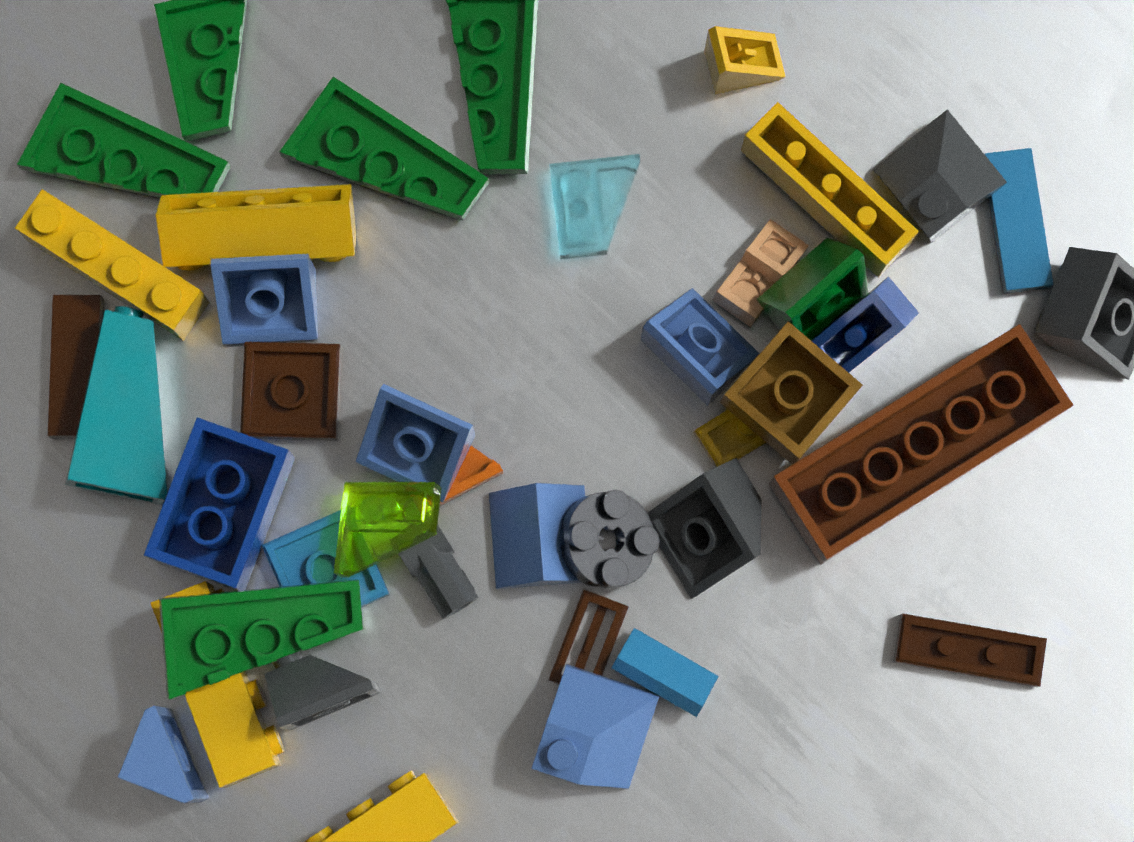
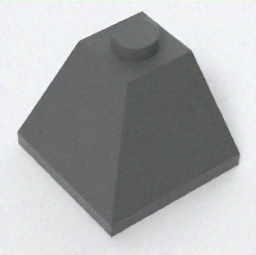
M948 109L873 169L931 242L935 241L1007 183Z
M737 458L703 473L648 512L653 528L659 535V546L691 599L761 555L762 499Z
M300 651L277 659V661L273 662L275 669L264 674L279 728L288 730L296 729L382 693L378 683L312 655L302 657Z

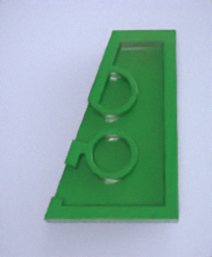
M170 0L154 4L181 133L185 141L231 132L247 0Z

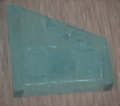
M640 154L549 164L560 260L606 255L614 237L619 218L624 210L633 180L638 172Z

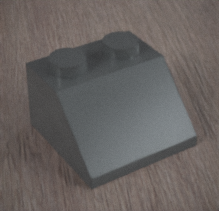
M1069 247L1064 262L1057 272L1056 281L1046 306L1040 314L1035 333L1059 353L1119 378L1129 380L1134 369V268L1117 253Z

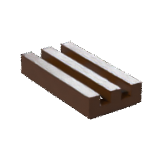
M583 589L548 681L560 684L563 668L589 602L598 605L574 667L584 670L608 609L616 612L593 671V673L602 676L629 606Z

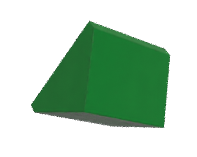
M826 238L757 298V301L779 331L789 321L812 341L856 302L868 294L864 255L857 248Z

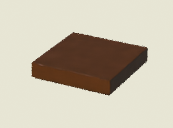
M245 342L240 433L257 439L338 441L341 345Z

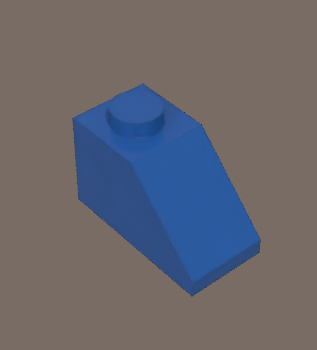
M888 276L816 336L812 342L849 373L906 328L919 312Z

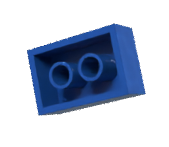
M197 417L144 556L158 563L233 590H246L294 464L295 457L288 449Z

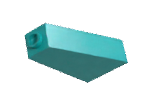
M116 306L114 311L105 310L101 320L65 485L161 505L166 498L167 483L153 320L144 319V313L140 310Z

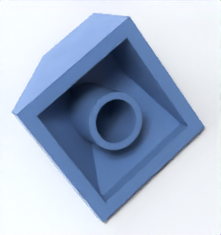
M566 664L532 769L579 785L629 789L659 695Z

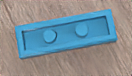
M1032 148L985 153L984 155L1007 181L1003 187L988 198L1003 294L1049 289L1054 284Z

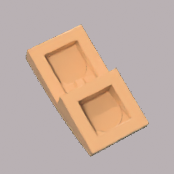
M770 219L747 248L740 262L717 290L712 301L751 327L764 310L757 301V298L798 263L809 245Z

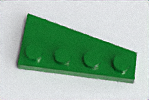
M446 0L452 21L451 28L454 44L457 47L460 63L459 71L462 86L465 90L468 105L467 113L478 169L482 174H528L538 0Z
M332 77L279 151L281 157L462 221L489 184L488 177L335 77Z
M63 83L59 84L17 163V166L25 171L161 198V195L218 192L231 168L228 161Z
M359 580L159 598L167 698L169 700L186 694L188 691L230 678L232 675L254 667H261L301 650L305 651L362 630Z

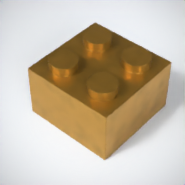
M788 321L724 394L720 403L793 465L816 441L863 384Z

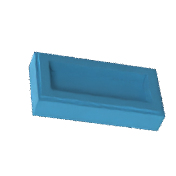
M636 628L631 632L611 667L695 717L700 713L719 677Z

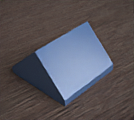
M309 254L211 259L210 265L223 344L318 339L316 269Z
M693 288L649 319L642 328L641 341L707 406L760 354Z
M383 384L379 390L355 462L438 501L444 502L475 438L474 427L468 422Z
M533 483L489 493L496 589L583 583L571 573L564 562L561 545H565L563 537L565 529L561 530L563 519L570 507L579 499L585 497L584 485Z
M155 705L145 709L118 778L182 803H200L209 799L173 710Z

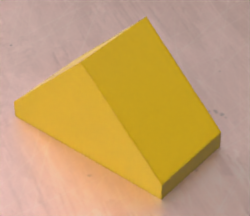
M719 26L708 29L704 52L715 95L779 81L786 77L774 33Z

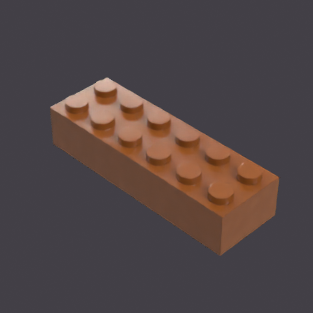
M1018 324L776 474L769 482V485L817 561L822 565L1059 417L1074 405L1022 326Z

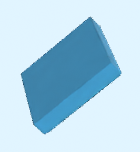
M351 506L262 545L279 587L356 579L359 580L361 608L390 595Z

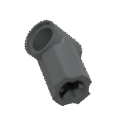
M433 516L428 517L391 540L412 577L417 576L443 620L478 599L474 587L452 555L454 553L453 548Z

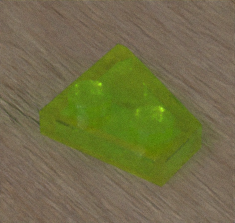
M345 482L334 574L341 578H349L437 534L442 487L435 482Z

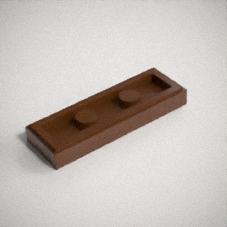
M53 295L47 435L50 438L76 437L103 317L104 298L101 295Z
M902 613L900 614L893 662L1040 687L1047 638Z

